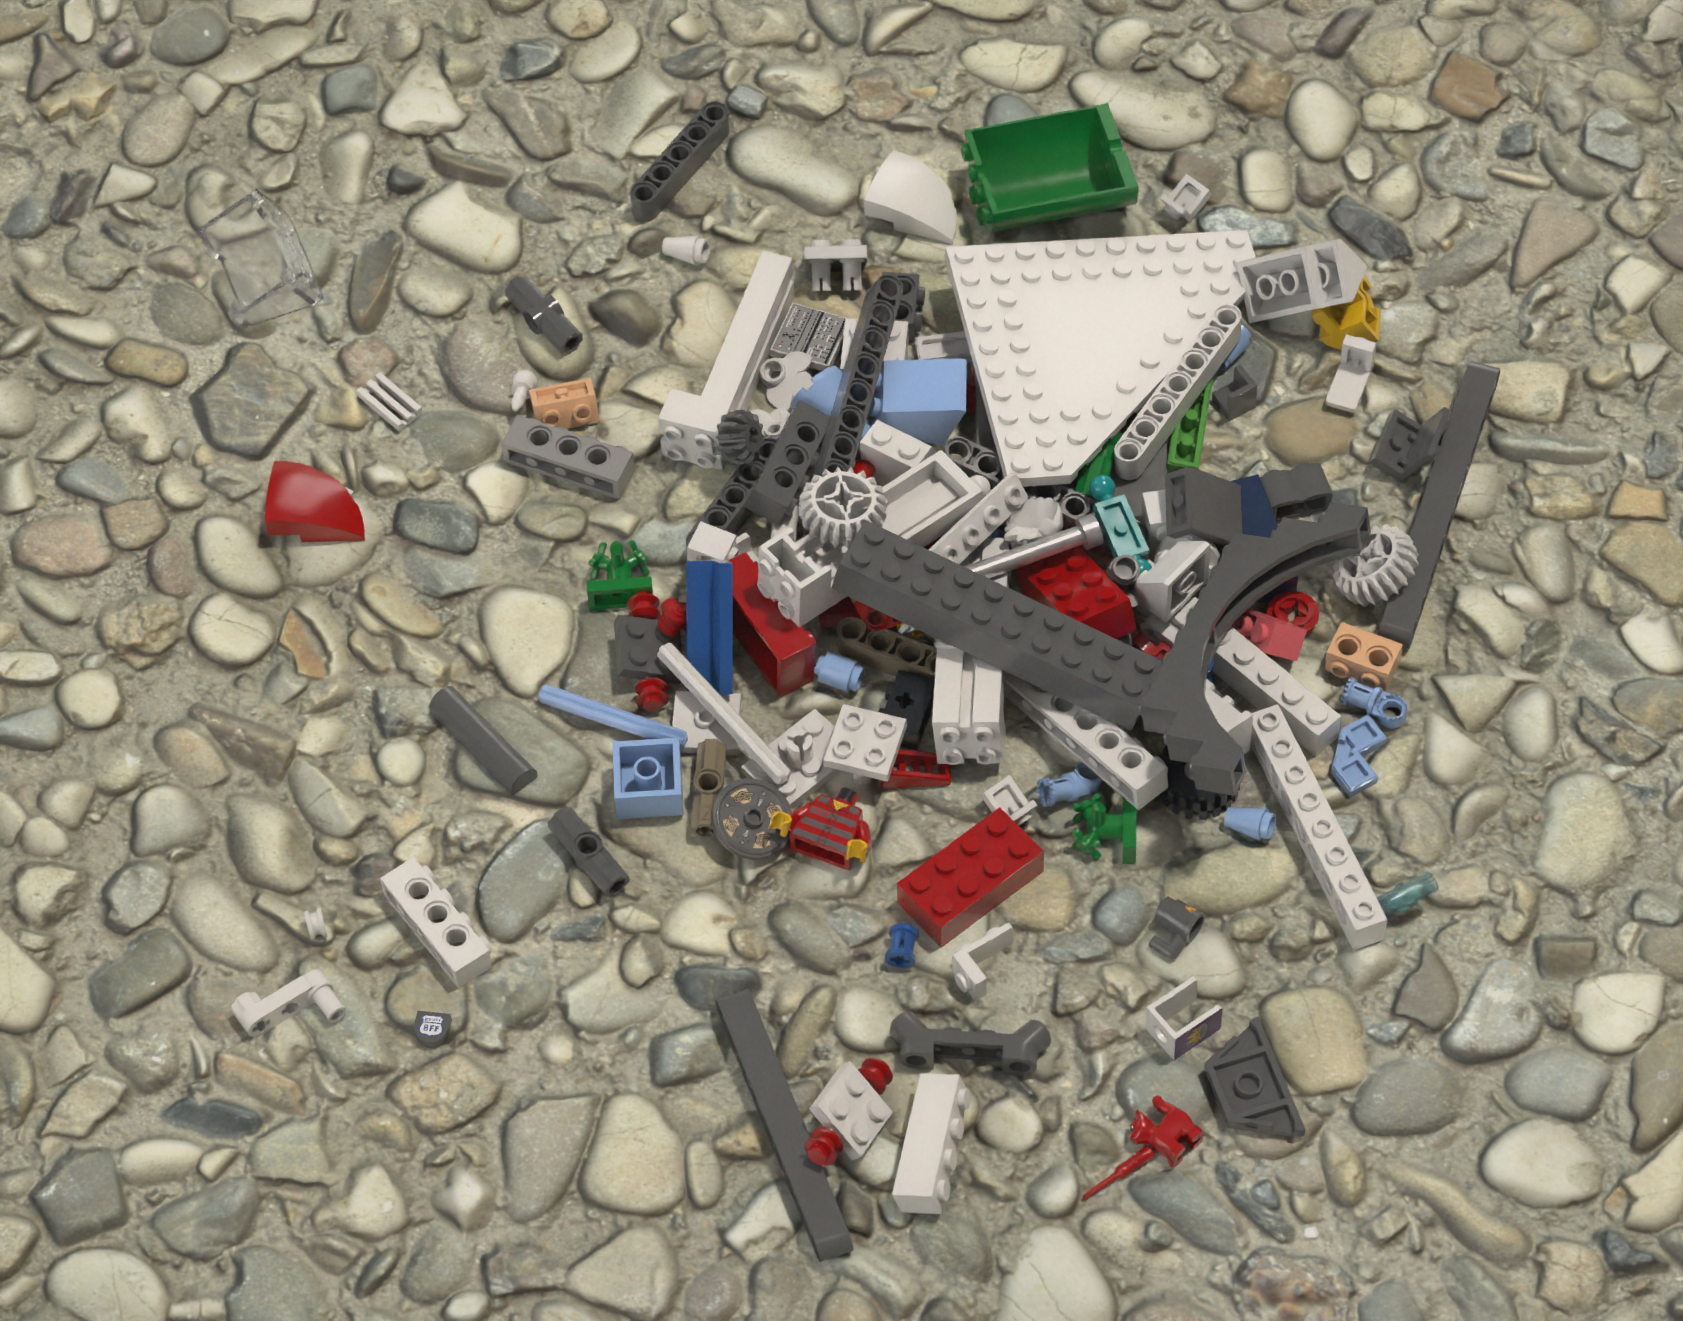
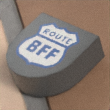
M417 1011L414 1032L418 1043L428 1048H436L443 1045L450 1033L451 1014Z

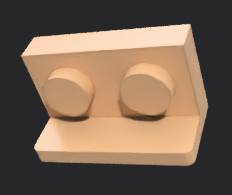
M591 378L529 390L534 416L542 423L569 429L595 424L600 421Z

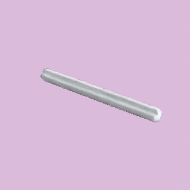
M668 642L662 645L657 656L776 784L781 785L788 781L791 770L672 643Z

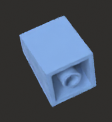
M960 358L884 361L868 413L869 416H872V425L876 420H879L920 441L944 446L966 412L967 360Z

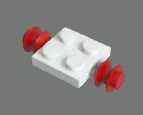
M867 1058L863 1061L862 1068L857 1069L851 1061L841 1064L811 1105L809 1110L824 1126L814 1129L812 1138L807 1139L804 1144L805 1152L813 1163L824 1166L832 1165L836 1160V1155H839L843 1150L851 1160L862 1157L893 1113L879 1096L885 1092L886 1085H889L893 1080L892 1071L886 1062L881 1059Z

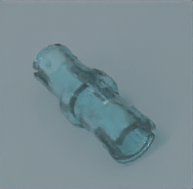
M1427 871L1405 884L1399 882L1394 885L1393 890L1376 897L1385 916L1402 907L1408 909L1413 906L1415 901L1433 892H1437L1438 884L1436 879L1430 880L1433 877L1432 873Z

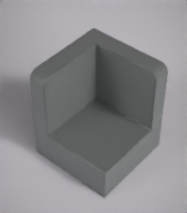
M1241 365L1234 368L1233 382L1212 392V401L1229 422L1256 408L1257 384Z

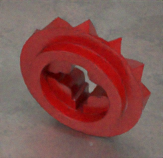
M1286 591L1276 595L1270 601L1267 615L1290 622L1311 633L1313 627L1319 621V607L1312 597L1303 592ZM1295 607H1298V617H1295L1294 621L1290 622L1288 614H1291Z

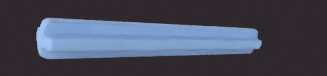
M548 684L543 685L538 694V698L543 704L646 739L679 738L680 749H683L688 741L687 732Z

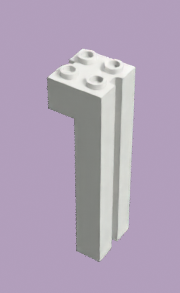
M762 251L702 395L699 396L670 389L658 417L659 432L664 436L660 440L663 456H667L675 461L683 460L698 464L703 468L723 469L726 460L722 459V452L717 450L719 444L718 439L715 438L718 436L717 424L721 423L722 415L734 412V410L747 411L760 380L759 372L761 366L769 359L770 348L795 296L794 281L791 280L793 275V261L791 257Z
M940 450L882 487L887 499V518L882 528L921 547H925L948 532L982 500L983 490ZM789 527L759 546L757 586L763 596L766 598L770 597L774 602L779 601L778 608L786 619H791L798 627H801L847 597L831 587L838 565L848 548L843 543H839L834 548L831 541L822 545L820 536L811 538L810 533L794 542V530Z
M986 538L959 565L965 567L1011 550L1009 540H1004V538ZM1011 571L990 579L1010 588ZM937 648L932 713L938 764L956 765L964 764V758H976L977 763L981 764L1004 763L1006 736L1003 714L1005 671L960 649Z

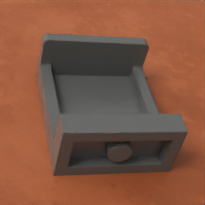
M1191 466L1165 474L1167 536L1176 539L1191 534L1213 542L1219 553H1222L1224 546L1229 544L1234 533L1242 534L1241 485Z

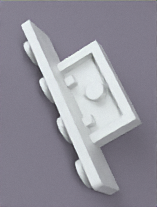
M1009 473L929 550L960 564L1028 499L1017 474Z

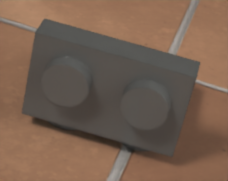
M1443 407L1425 423L1420 425L1394 409L1386 419L1369 463L1399 482H1402L1411 474L1416 475L1423 464L1426 462L1431 463L1440 451V446H1438L1439 439L1446 433L1450 422L1447 421L1450 410Z

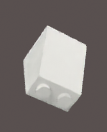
M879 420L875 421L860 441L861 459L867 460L876 468L874 475L877 482L876 485H881L882 487L937 453L932 446Z

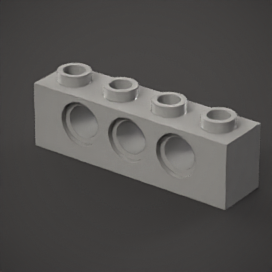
M517 415L501 443L503 458L506 463L619 500L635 472L633 452L628 451L626 448L600 442L591 436L578 435L566 428L542 423L536 418H526Z

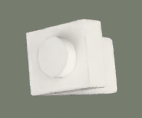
M1346 334L1342 343L1340 365L1326 397L1325 404L1327 406L1351 413L1356 412L1374 367L1375 342L1363 337H1354Z
M1010 923L1001 927L991 928L985 933L984 937L972 944L966 943L962 945L952 955L955 981L961 991L964 993L968 991L975 1001L987 995V978L977 964L1013 943V927Z

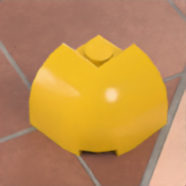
M1363 276L1352 302L1311 310L1314 321L1320 325L1319 340L1327 346L1342 350V343L1346 334L1354 337H1363L1372 342L1379 341L1380 308H1374L1368 292L1372 285L1365 276Z

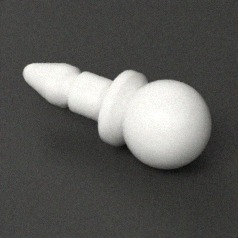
M520 370L513 377L511 406L514 412L522 408L525 400L530 398L529 390L536 389L537 378L529 370Z

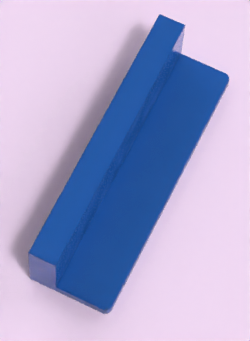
M726 560L687 561L686 659L720 695L733 694V563Z

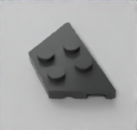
M1259 1016L1255 1017L1239 1036L1236 1037L1234 1035L1225 1044L1223 1050L1213 1054L1204 1063L1205 1073L1226 1125L1232 1129L1295 1137L1305 1136L1304 1124Z

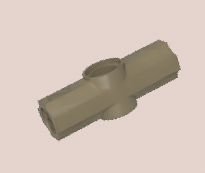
M705 739V741L698 743L696 773L693 778L694 797L691 834L698 836L700 839H713L716 836L711 823V810L716 797L724 788L727 745L718 739ZM708 787L714 788L712 790H703Z

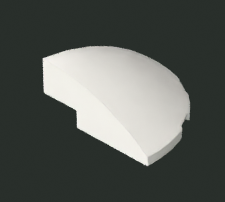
M893 150L882 163L864 198V215L894 222V230L953 244L957 227V212L949 188L942 178L925 163L905 153Z

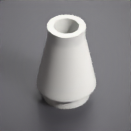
M701 235L665 237L662 244L663 255L698 266L700 263L705 264L708 261L710 242L708 239H703Z

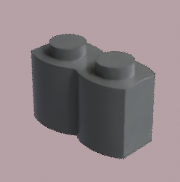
M1301 463L1292 470H1271L1260 477L1276 521H1281L1283 517L1293 518L1299 514H1312L1326 510L1330 502H1332L1333 493L1320 463Z

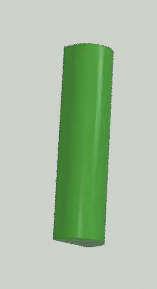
M1213 377L1171 434L1166 466L1168 473L1188 466L1199 469Z

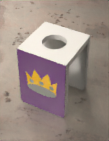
M1194 976L1149 1005L1146 1010V1030L1173 1060H1176L1221 1029L1223 1008L1219 1004L1176 1033L1166 1022L1196 1001L1198 980Z

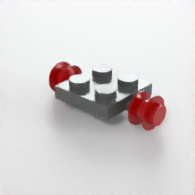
M639 592L627 602V607L631 610L628 616L618 615L614 620L618 676L642 679L635 685V692L639 695L636 698V704L646 711L654 712L660 710L669 702V697L665 693L668 689L667 683L681 684V681L658 658L657 653L662 645L669 642L682 654L680 632L677 636L672 637L664 634L659 629L657 623L661 616L660 610L657 609L660 604L659 598L649 592Z

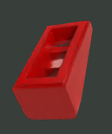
M899 749L893 766L897 767V770L892 769L888 782L880 780L881 788L887 789L948 786L951 784L950 764H938L936 753ZM933 765H938L939 774H933ZM906 766H911V771H906ZM920 766H924L925 773L920 772Z

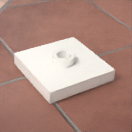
M675 691L672 727L686 731L688 736L685 747L680 749L681 753L697 754L698 743L705 741V739H718L727 745L726 755H736L738 742L690 691ZM741 693L721 695L740 715Z

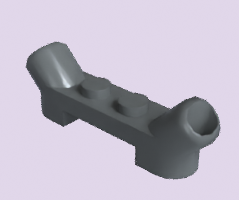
M903 1012L891 1022L889 1032L890 1036L900 1045V1063L915 1069L934 1070V1058L1002 1062V1074L1029 1075L1037 1069L1038 1055L1051 1044L1050 1032L1042 1022L1032 1019L1013 1034L996 1033L993 1030H980L978 1032L962 1031L954 1027L945 1028L944 1030L928 1029L912 1012Z

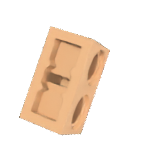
M1341 622L1327 650L1325 670L1331 672L1336 677L1348 679L1353 677L1357 679V682L1374 689L1378 686L1387 692L1401 662L1403 644Z

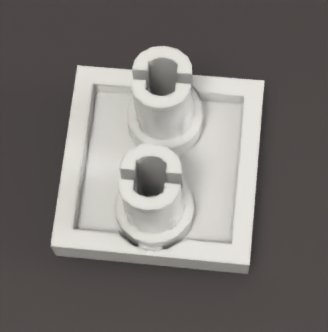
M860 239L842 240V246H830L829 240H812L811 246L804 247V259L809 264H812L811 291H820L821 278L823 279V291H832L830 263H833V261L843 263L842 291H851L852 277L854 278V291L863 290L861 262L868 260L867 245H861Z
M843 704L823 759L824 766L852 773L853 781L858 785L869 784L871 778L888 782L907 728V719Z

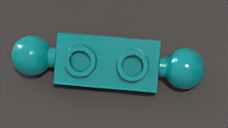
M1098 475L1094 477L1090 482L1089 490L1091 495L1101 502L1094 504L1093 511L1114 558L1120 555H1130L1137 560L1140 574L1145 570L1149 571L1152 568L1151 564L1147 560L1141 559V557L1148 555L1149 548L1125 495L1113 497L1115 483L1109 476Z

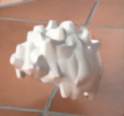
M1039 497L1036 500L1034 498L1027 499L1006 520L1007 527L1004 529L1006 532L1004 540H1009L1011 548L1014 549L1061 532L1063 516L1059 503L1050 497L1046 499Z

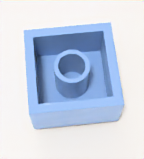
M679 738L612 742L614 800L617 819L684 815Z

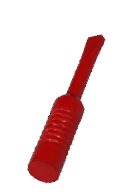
M1145 1146L1126 1161L1119 1164L1113 1174L1083 1194V1199L1086 1201L1116 1179L1127 1177L1153 1159L1155 1155L1151 1148Z

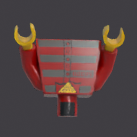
M841 788L836 799L821 794L813 802H808L791 813L787 814L776 811L772 814L768 827L770 830L773 828L780 829V835L786 837L788 831H791V850L850 871L854 857L860 858V863H865L866 854L872 848L869 825L863 820V810L855 806L858 794L849 788Z

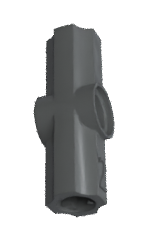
M517 276L512 279L505 289V296L523 314L529 328L537 335L542 333L562 354H570L575 351L583 340L582 333L565 317L558 301L551 295L546 297L526 276Z
M563 807L554 813L551 820L548 821V828L572 855L576 867L581 872L587 873L606 897H614L622 892L630 882L629 876L603 846L600 835L591 831L571 807ZM587 850H592V851H594V852H592V853H590V854H585V853H583V852H585V851H587Z

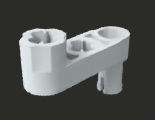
M320 969L312 970L262 1000L256 992H245L237 997L231 1005V1011L251 1037L267 1032L313 1003L319 1006L329 1023L339 1021L347 1013L346 1007L342 1005L332 991L333 985Z

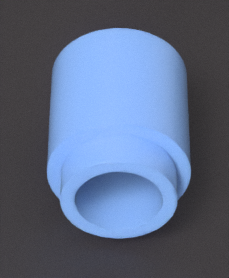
M829 651L826 656L821 655L819 657L814 673L818 675V682L845 692L850 690L857 692L863 682L866 668L859 665V661Z

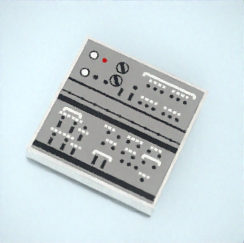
M792 302L770 348V356L782 359L790 352L800 351L812 357L810 368L823 371L831 367L843 344L846 317Z

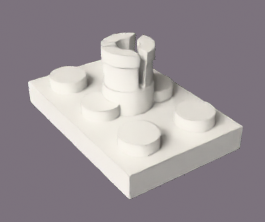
M814 709L768 745L791 770L789 780L781 785L776 784L753 758L741 766L742 774L746 778L763 780L775 786L786 797L793 810L841 771L825 767L823 761L835 727Z

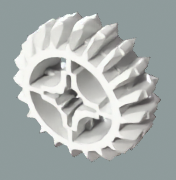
M837 466L834 473L825 469L822 477L814 474L811 483H806L799 498V516L802 519L804 529L810 530L811 538L820 536L822 545L831 541L834 548L839 543H843L849 548L865 520L881 528L883 527V523L887 518V499L882 486L876 485L875 477L866 479L864 470L855 474L852 467L847 472H844Z
M1385 524L1379 528L1375 525L1371 529V533L1361 552L1338 559V562L1333 565L1335 572L1332 576L1335 579L1338 590L1349 601H1352L1355 605L1360 603L1364 607L1370 603L1376 606L1381 599L1388 601L1390 595L1393 593L1398 594V590L1402 586H1408L1407 579L1415 575L1413 569L1419 565L1416 560L1419 554L1413 545L1412 539L1397 526L1390 527Z

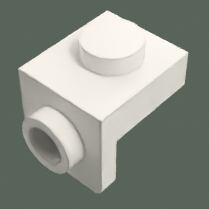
M1186 174L1169 197L1163 193L1160 199L1166 205L1163 210L1177 221L1182 217L1190 223L1211 197L1212 192Z
M1010 775L980 794L991 812L1000 807L1018 826L1032 817L1029 811L1037 806L1034 800L1027 801Z

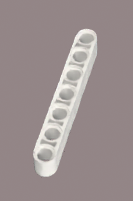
M1223 304L1213 311L1116 443L1114 448L1115 472L1120 478L1133 480L1143 473L1238 343L1241 337V312L1239 308L1231 304Z

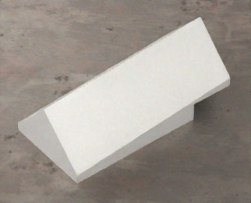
M1341 239L1239 261L1237 266L1241 286L1246 290L1244 301L1249 323L1352 302L1368 266Z

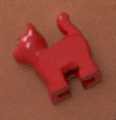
M1157 1095L1153 1097L1152 1104L1157 1111L1165 1114V1117L1159 1125L1155 1126L1150 1118L1141 1111L1136 1110L1135 1118L1130 1124L1131 1134L1129 1139L1135 1145H1151L1157 1153L1168 1159L1169 1166L1174 1169L1184 1158L1182 1153L1186 1147L1180 1143L1187 1142L1188 1146L1194 1150L1202 1143L1204 1135L1203 1131L1193 1124L1185 1111L1165 1102L1161 1096Z

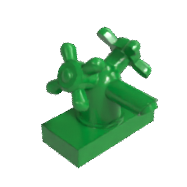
M634 540L627 542L631 554L624 558L623 546L619 541H614L610 545L611 559L605 555L607 543L601 542L599 544L598 552L588 562L593 568L590 577L595 580L587 581L589 610L626 608L628 600L639 592H649L653 595L651 576L645 577L649 574V569L645 565L648 557L642 550L637 548ZM639 566L644 577L632 578L631 569ZM600 569L607 571V580H597Z
M1097 793L1093 795L1091 800H1085L1080 804L1075 803L1073 805V810L1078 812L1073 817L1074 824L1080 823L1084 817L1087 820V832L1085 835L1076 828L1072 831L1073 837L1077 839L1072 844L1074 849L1090 853L1093 859L1098 860L1101 857L1100 852L1095 849L1101 845V841L1098 839L1121 840L1123 842L1122 864H1136V808L1123 797V812L1121 814H1106V808L1100 802L1102 797Z

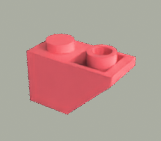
M1249 608L1233 624L1235 630L1262 652L1293 661L1298 659L1307 630L1290 622Z

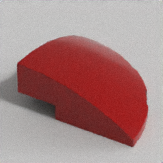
M274 461L269 479L264 519L268 536L300 535L301 542L365 541V528L359 506L338 480L309 465L289 461Z

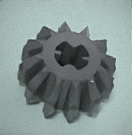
M734 410V412H728V414L721 416V423L717 424L718 436L715 438L718 439L717 450L722 452L723 460L739 465L752 463L753 460L759 459V451L764 448L762 439L765 436L762 435L763 424L759 423L757 414H752L751 411Z

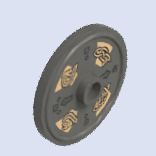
M754 778L740 779L728 784L716 797L711 810L712 828L719 842L732 854L744 859L761 860L778 853L790 838L791 831H788L787 836L783 837L780 835V829H768L772 814L776 811L788 814L792 812V809L786 797L772 784Z

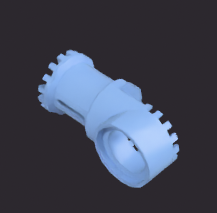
M1353 677L1348 679L1346 683L1348 688L1344 687L1346 693H1342L1341 705L1347 706L1351 704L1367 710V714L1377 717L1378 722L1385 728H1399L1406 722L1407 703L1403 698L1401 699V696L1385 692L1383 688L1378 686L1374 689L1357 683V679ZM1388 707H1396L1401 711V714L1397 717H1388L1383 711Z
M1080 762L1075 766L1074 771L1064 773L1060 778L1039 779L1037 782L1038 786H1036V789L1039 791L1036 792L1040 796L1037 798L1040 800V804H1043V807L1054 806L1056 802L1065 800L1067 802L1077 801L1080 796L1097 793L1100 790L1102 779L1084 763Z

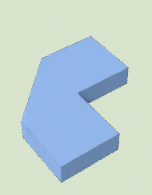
M1369 714L1341 728L1331 774L1349 798L1378 783V776L1363 756L1386 745L1387 737Z

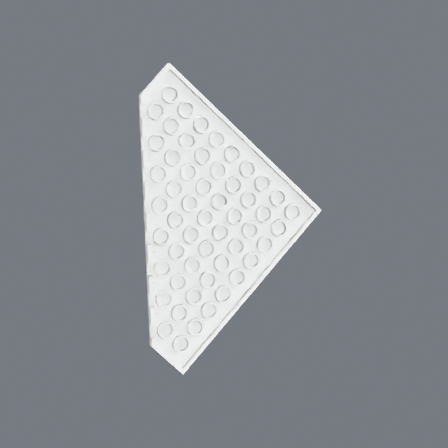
M1247 230L950 246L945 248L944 257L1004 478L1009 473H1015L1022 486L1026 487L1070 484L1077 477L1078 471L1095 458L1102 450V446L1109 438L1112 439L1126 425L1127 419L1145 405L1151 394L1161 384L1213 311L1223 304H1231L1237 307L1243 301L1246 290L1241 286L1237 262L1256 258Z

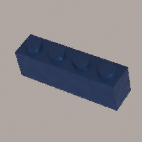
M1259 475L1232 480L1231 482L1241 485L1242 534L1270 538L1271 532L1277 529L1278 524ZM1298 575L1283 582L1258 599L1259 604L1270 602L1276 595L1282 592L1297 591Z

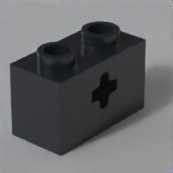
M898 670L895 681H889L885 694V700L888 701L885 709L880 708L878 712L907 719V728L900 745L902 747L914 750L919 749L933 710L934 678Z

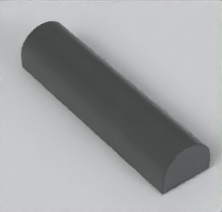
M453 686L444 687L434 695L429 704L430 713L512 796L538 777L537 771Z

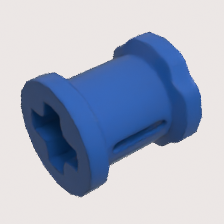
M903 923L892 925L889 928L891 943L890 949L885 954V961L889 965L898 968H909L915 964L916 958L913 950L915 941L919 938V930L912 925Z

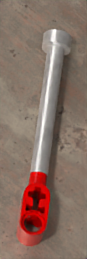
M1091 513L1075 520V527L965 567L990 579L1083 545L1086 550L1102 545L1103 535L1097 519ZM857 600L855 601L857 613L870 630L881 631L903 623L878 610L871 613L874 608Z

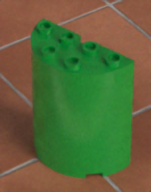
M1108 103L965 130L966 143L961 144V154L963 161H968L969 164L967 166L968 175L973 185L969 187L970 201L972 205L977 204L978 206L976 208L978 225H984L989 233L1128 207L1137 203L1138 183L1126 151L1122 149L1121 137Z

